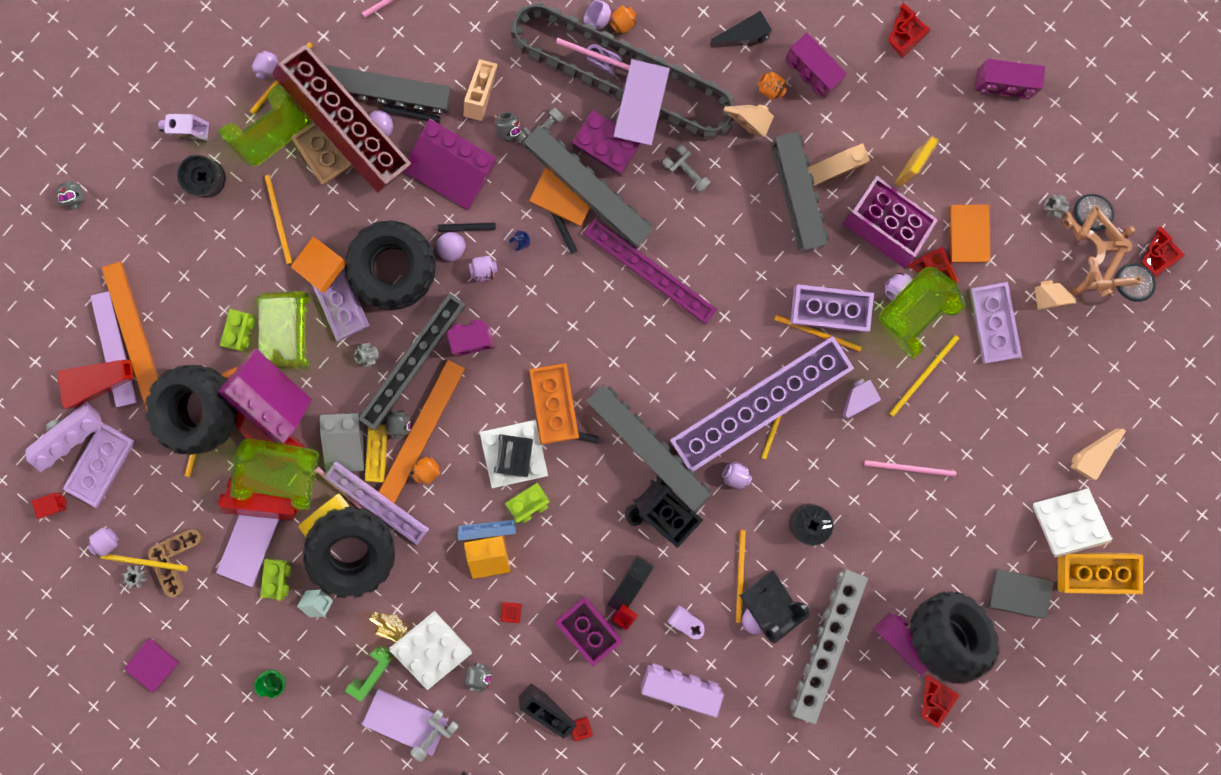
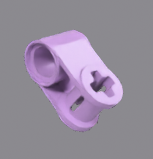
M592 44L587 48L617 61H623V58L618 54L608 51L597 44ZM588 55L585 56L588 64L600 69L609 76H615L617 66H610L609 63L593 59Z
M678 605L668 619V623L692 639L701 638L704 635V624L685 608ZM698 625L700 632L696 631L693 633L692 626L696 627Z

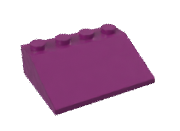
M429 119L408 159L411 165L404 173L469 211L498 161L493 155Z
M876 176L853 207L843 225L900 266L906 268L920 251L938 219Z
M254 348L217 392L274 443H284L289 438L312 401L304 391L257 348Z

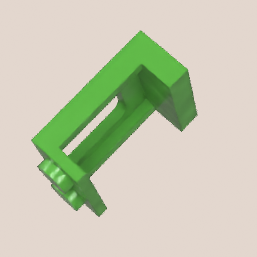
M377 646L371 652L370 656L379 661L366 682L364 683L356 677L345 690L360 702L368 695L394 657L385 646Z

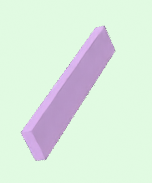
M109 291L91 295L105 361L127 360L117 315ZM132 380L112 390L116 407L137 403Z
M337 461L333 463L324 476L325 479L370 510V512L376 516L378 515L384 522L414 544L418 545L429 530Z

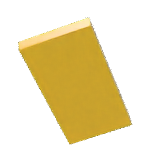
M931 137L913 153L895 181V185L903 186L918 174L938 143L937 139Z

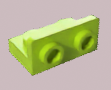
M229 309L220 346L244 352L245 348L249 345L250 338L248 335L254 326V315Z
M537 482L505 504L515 518L516 523L521 521L524 524L532 518V513L536 511L541 513L548 508L547 504L550 501Z
M269 558L264 560L260 597L282 601L288 596L289 585H287V577L291 575L289 561Z

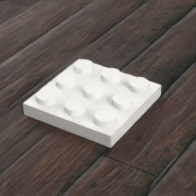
M536 420L480 432L492 488L548 476ZM499 434L533 439L528 477L494 473L500 440H498ZM508 441L504 468L510 467L513 442Z
M1089 488L1033 503L1032 507L1054 558L1111 543L1112 541Z
M435 611L390 647V652L427 690L472 654L471 649Z

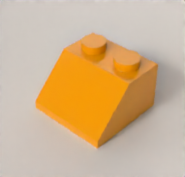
M504 535L474 539L464 543L467 562L473 579L511 572Z

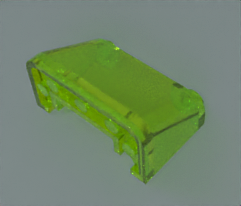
M279 83L267 95L268 101L273 108L242 131L236 124L228 123L217 130L232 149L251 166H258L289 143L292 140L291 136L309 125V119Z
M927 267L880 313L879 321L903 352L914 360L923 348L922 343L916 337L942 311L949 316L959 314L967 305L956 282L936 268Z
M304 291L264 292L256 300L257 308H259V351L280 370H309V360H306L303 354H307V350H305V312H308V308L304 306H306V303H310V294Z
M245 439L240 443L234 455L230 497L245 500L255 492L291 498V504L296 509L309 510L318 468L319 453L316 450Z

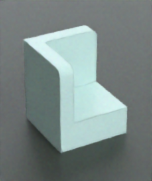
M307 590L297 607L309 617H325L333 600L321 590Z

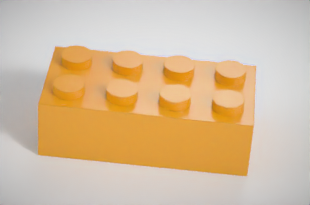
M1074 552L1059 556L1057 590L1064 593L1143 594V555L1137 553Z

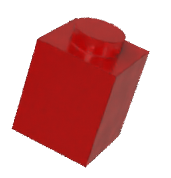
M61 492L52 493L31 501L37 519L47 518L67 510L66 499L61 495Z

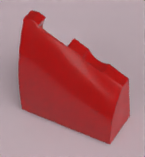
M903 3L900 6V12L895 20L894 29L890 34L888 42L897 54L903 58L930 32V28L916 17V13Z
M1161 226L1158 227L1141 263L1142 266L1151 271L1155 279L1185 255L1172 242L1173 238Z
M942 246L908 264L910 269L922 275V278L930 281L940 291L959 281Z
M927 674L925 677L922 718L939 728L960 695Z

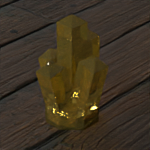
M373 612L370 614V621L379 625L375 628L376 634L392 639L395 642L405 635L409 627L395 613L386 615L385 613Z

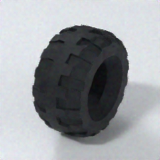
M394 220L372 223V225L359 231L358 235L348 246L349 249L345 256L347 280L358 297L376 308L400 310L410 307L427 294L434 281L436 261L433 249L427 239L417 229L406 223ZM390 248L401 250L409 260L407 275L395 284H387L380 281L374 272L376 258L381 252Z
M183 365L166 370L152 384L149 389L151 394L146 397L145 406H147V413H145L146 421L150 423L151 427L149 429L152 435L159 438L158 442L162 446L181 455L206 453L224 444L228 440L230 432H233L236 426L235 416L238 414V410L217 393L227 379L224 376H220L217 370L211 367H204L203 365ZM192 393L199 397L203 407V417L198 426L192 422L187 411L188 399Z
M353 506L344 507L342 510L333 509L328 511L324 517H319L314 522L312 528L308 530L303 547L304 566L310 580L314 585L319 586L321 591L327 594H336L339 598H346V596L361 597L363 593H371L378 589V585L385 582L390 575V570L393 568L395 560V546L389 527L385 525L384 520L378 515H373L370 510L364 508L360 510L353 509ZM344 538L359 539L368 547L367 553L361 559L349 563L335 559L330 550L337 541Z
M944 591L927 599L915 610L911 618L912 625L910 626V636H912L913 640L912 645L918 654L919 660L922 664L924 663L932 675L938 676V679L944 682L960 685L970 683L992 670L999 655V638L994 629V623L986 614L985 609L976 603V600L970 596L966 597L961 592L951 591L946 593Z

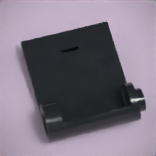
M774 570L770 571L739 595L765 637L774 644L809 617L808 607L804 603L793 602Z

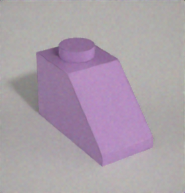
M862 378L853 383L855 387L849 391L843 411L844 418H849L881 400L871 380L865 381Z

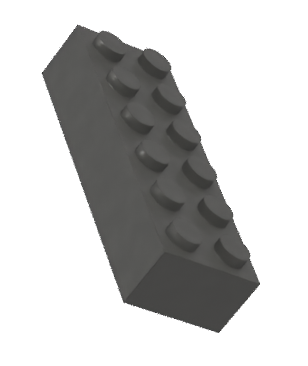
M796 131L776 136L771 143V148L799 254L822 249L827 245L829 236L827 230L823 229V213L818 210V194L813 191L814 178L812 173L808 172L809 159L807 154L804 155L803 153L804 140Z

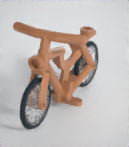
M1098 194L1083 195L1076 201L1074 206V215L1081 227L1075 222L1070 212L1064 215L1063 225L1066 229L1071 228L1078 241L1083 239L1092 241L1096 246L1097 256L1096 258L1093 256L1088 258L1090 270L1085 280L1078 287L1068 292L1074 297L1085 290L1095 289L1099 290L1102 298H1105L1113 293L1112 289H1117L1124 298L1130 301L1142 302L1149 299L1155 292L1156 281L1151 271L1146 267L1136 263L1124 265L1118 270L1116 278L1111 279L1124 254L1132 250V243L1128 239L1135 233V228L1129 226L1120 233L1112 224L1114 210L1110 202ZM1102 230L1111 241L1103 242L1093 231ZM1106 251H1117L1102 278L1098 266L1103 262Z

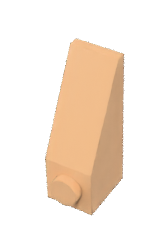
M479 59L464 100L463 117L482 121L498 64Z
M760 104L758 106L741 105L724 108V111L747 132L762 137L766 136L774 117L768 111L769 108Z
M862 143L808 167V172L812 173L814 178L813 186L863 167L870 160Z
M1052 280L1041 282L1040 286L1035 287L1038 310L1076 303L1075 298L1060 283L1053 284Z
M1114 429L1079 453H1076L1072 458L1071 462L1073 464L1070 468L1090 480H1097L1126 430Z

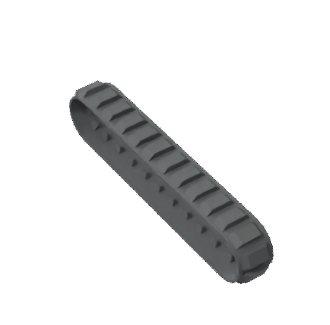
M532 3V5L527 7H521L515 13V21H511V38L515 39L513 41L514 46L522 55L526 53L529 55L530 60L539 64L542 61L546 63L547 68L556 72L561 70L565 76L573 80L578 78L582 84L590 88L595 86L599 92L607 96L610 94L615 95V99L622 102L624 87L622 89L616 87L607 79L605 81L599 79L590 71L584 72L576 68L577 65L573 63L567 64L559 60V57L556 55L552 57L542 52V49L539 47L533 48L527 45L529 42L525 38L521 40L518 34H523V27H520L522 23H526L530 17L534 16L535 18H548L550 22L559 23L567 27L566 29L571 32L574 30L584 35V38L588 40L591 38L601 43V46L605 48L608 46L618 51V54L622 56L627 55L637 61L670 68L668 75L671 76V79H678L687 83L688 87H695L704 91L705 95L717 97L721 105L725 104L726 107L736 106L732 102L734 97L727 89L722 90L719 88V84L710 80L706 82L701 79L700 75L690 72V74L684 72L683 67L674 63L673 65L667 64L666 59L657 55L652 57L649 55V51L640 47L635 49L631 47V43L623 39L618 41L614 39V35L606 31L601 33L597 31V27L587 22L584 25L579 22L578 18L570 14L565 16L561 10L551 6L548 8L543 3ZM661 105L658 120H661V118L668 120L667 124L675 128L679 126L685 128L684 132L695 136L698 134L703 136V139L714 140L715 136L718 135L723 137L731 130L733 126L731 122L735 121L724 111V116L729 117L726 123L721 120L717 124L719 128H713V126L705 128L698 125V122L695 120L691 122L680 117V113H672L663 109V105Z

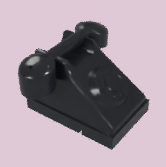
M657 475L656 481L651 480V484L639 498L633 499L635 504L626 508L625 519L632 526L640 525L645 519L678 549L700 525L703 519L673 493L672 489Z

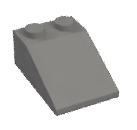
M362 413L320 415V435L326 472L329 471L335 461L349 471H365L363 422L358 419Z

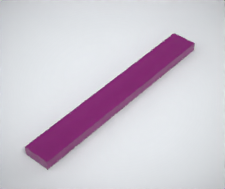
M595 218L583 233V235L705 325L717 310V308Z

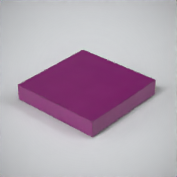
M149 638L125 666L124 670L152 693H155L180 662Z

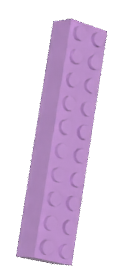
M834 336L829 337L669 439L687 469L690 468L692 471H695L847 374L854 367Z

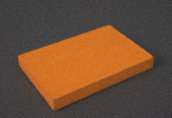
M546 167L529 200L530 203L580 227L590 209L582 199Z
M950 205L951 263L990 262L989 205Z
M313 236L290 267L322 293H325L347 262Z

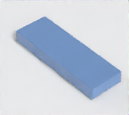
M514 519L459 526L458 541L516 534V521Z

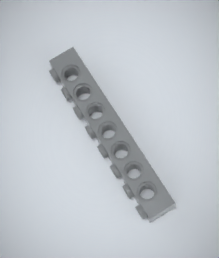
M844 568L842 572L839 571L836 578L837 587L830 594V606L825 609L823 614L824 623L822 626H819L816 637H818L817 642L812 645L810 655H812L810 662H806L803 673H805L803 681L800 680L797 686V698H794L791 702L790 709L794 717L816 724L868 580L866 576ZM846 586H851L852 588L849 595L843 594V589ZM839 604L845 605L843 613H837L836 611ZM833 622H838L839 624L836 631H830V625ZM825 641H832L830 649L823 648ZM819 659L826 660L823 667H817ZM813 677H818L819 683L814 686L810 685V680ZM811 695L813 700L808 704L804 703L805 696Z

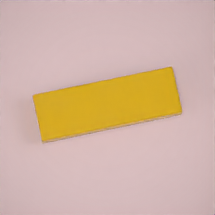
M380 425L377 430H373L368 426L365 481L367 482L385 481L388 438L385 425Z

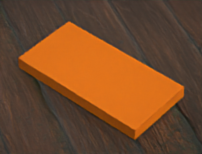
M567 363L529 369L541 445L579 439Z

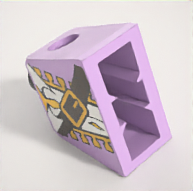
M167 114L165 120L159 121L158 129L160 132H165V134L176 139L208 141L209 122L193 114Z

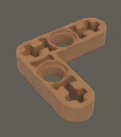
M194 528L156 544L149 549V559L158 562L166 559L167 562L164 563L174 564L171 557L199 545L203 540V533L199 529ZM191 532L193 535H197L195 541L192 540L185 543L184 539L191 537ZM174 540L180 542L181 546L178 551L171 548V543ZM157 550H158V551H159V550L162 551V554H160V557H159V556H156V557H155V555H154V553H156ZM153 567L164 593L168 597L173 598L182 594L184 585L177 570H171L169 576H164L161 572L162 568ZM174 576V580H171V582L169 581L166 583L165 580L170 579ZM172 584L173 586H178V589H176V593L175 591H170Z

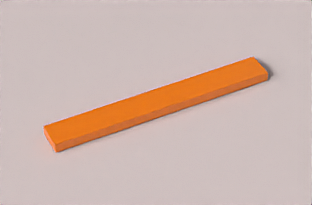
M119 261L101 268L145 404L146 397L151 394L149 389L158 380V375L123 264Z
M450 360L444 366L379 490L380 494L394 504L412 472V466L418 461L465 371L464 367Z

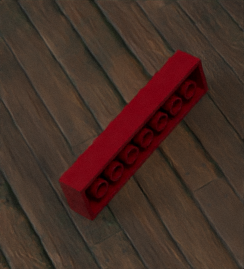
M306 44L277 64L272 72V76L377 193L403 174L411 165L409 160Z

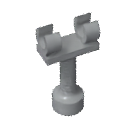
M553 107L549 112L550 117L541 127L549 129L551 125L555 122L560 123L565 117ZM525 127L515 139L522 144L531 132Z
M680 143L675 150L682 158L674 164L666 157L662 164L672 174L680 167L696 182L695 188L702 193L711 184V181L706 177L700 178L685 161L691 156V153Z
M439 708L428 721L435 727L421 746H415L410 752L420 762L427 757L426 750L440 733L449 739L459 726L454 721L447 729L439 724L438 720L444 714Z

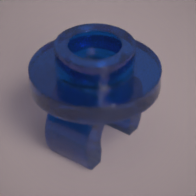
M516 231L515 237L509 240L510 243L518 242L519 246L515 251L530 246V237L524 231Z

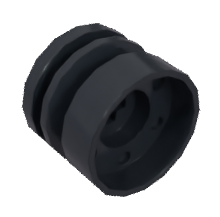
M191 155L185 158L178 167V183L189 194L210 198L218 195L225 187V170L214 159L202 155ZM203 174H206V181H203Z
M811 503L801 504L793 510L789 518L791 533L796 539L806 545H821L832 535L834 528L833 518L826 509L819 505ZM811 520L817 523L814 525L815 529L808 527L811 524Z

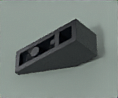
M759 11L712 38L710 46L715 48L755 45L758 42L762 44L770 39L769 36L772 29L763 13Z
M636 555L607 605L615 610H618L622 604L629 608L654 568L653 564Z
M532 683L519 695L520 710L563 739L576 727V723L545 692Z

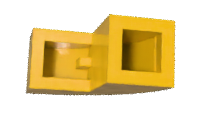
M337 494L305 519L298 528L306 537L308 530L312 528L314 522L319 517H324L328 511L333 509L342 510L344 507L350 506L340 494Z

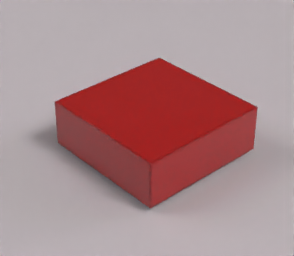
M502 602L501 622L520 623L522 603Z
M622 604L611 620L627 631L638 615Z
M588 716L574 720L576 727L571 732L575 742L593 736Z

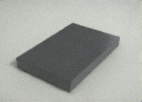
M996 569L988 606L1046 619L1054 581Z

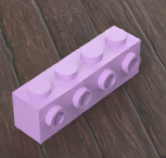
M85 402L26 448V460L40 472L52 467L57 459L67 455L71 448L76 444H81L86 436L100 428L102 425L100 413L88 402Z

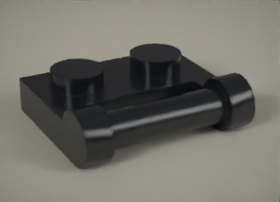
M499 434L498 440H500L494 473L528 477L533 439ZM508 441L513 442L510 467L504 468Z

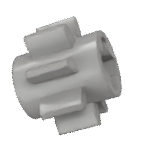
M1052 194V197H1049L1045 202L1044 210L1048 211L1047 215L1052 218L1055 216L1061 218V216L1065 215L1070 204L1065 201L1066 197L1061 194L1059 196Z
M370 343L357 346L358 350H355L354 356L358 364L362 363L363 367L376 364L375 360L378 359L379 353L375 346L371 347Z
M140 565L135 566V568L128 566V572L122 573L124 576L122 583H127L129 589L134 588L135 585L137 588L142 587L141 582L148 580L145 578L147 570H141Z

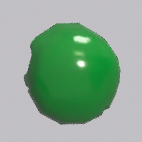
M274 669L261 672L254 682V691L259 697L266 696L273 699L281 695L286 688L285 677L278 670Z

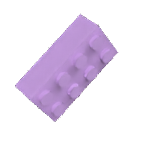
M797 284L794 286L790 325L861 333L870 332L874 293Z
M659 664L647 665L641 684L643 695L714 717L718 716L724 696L721 687H718V683L709 680L707 683L700 681L701 678L694 675L686 677L682 675V672L675 669L667 671Z

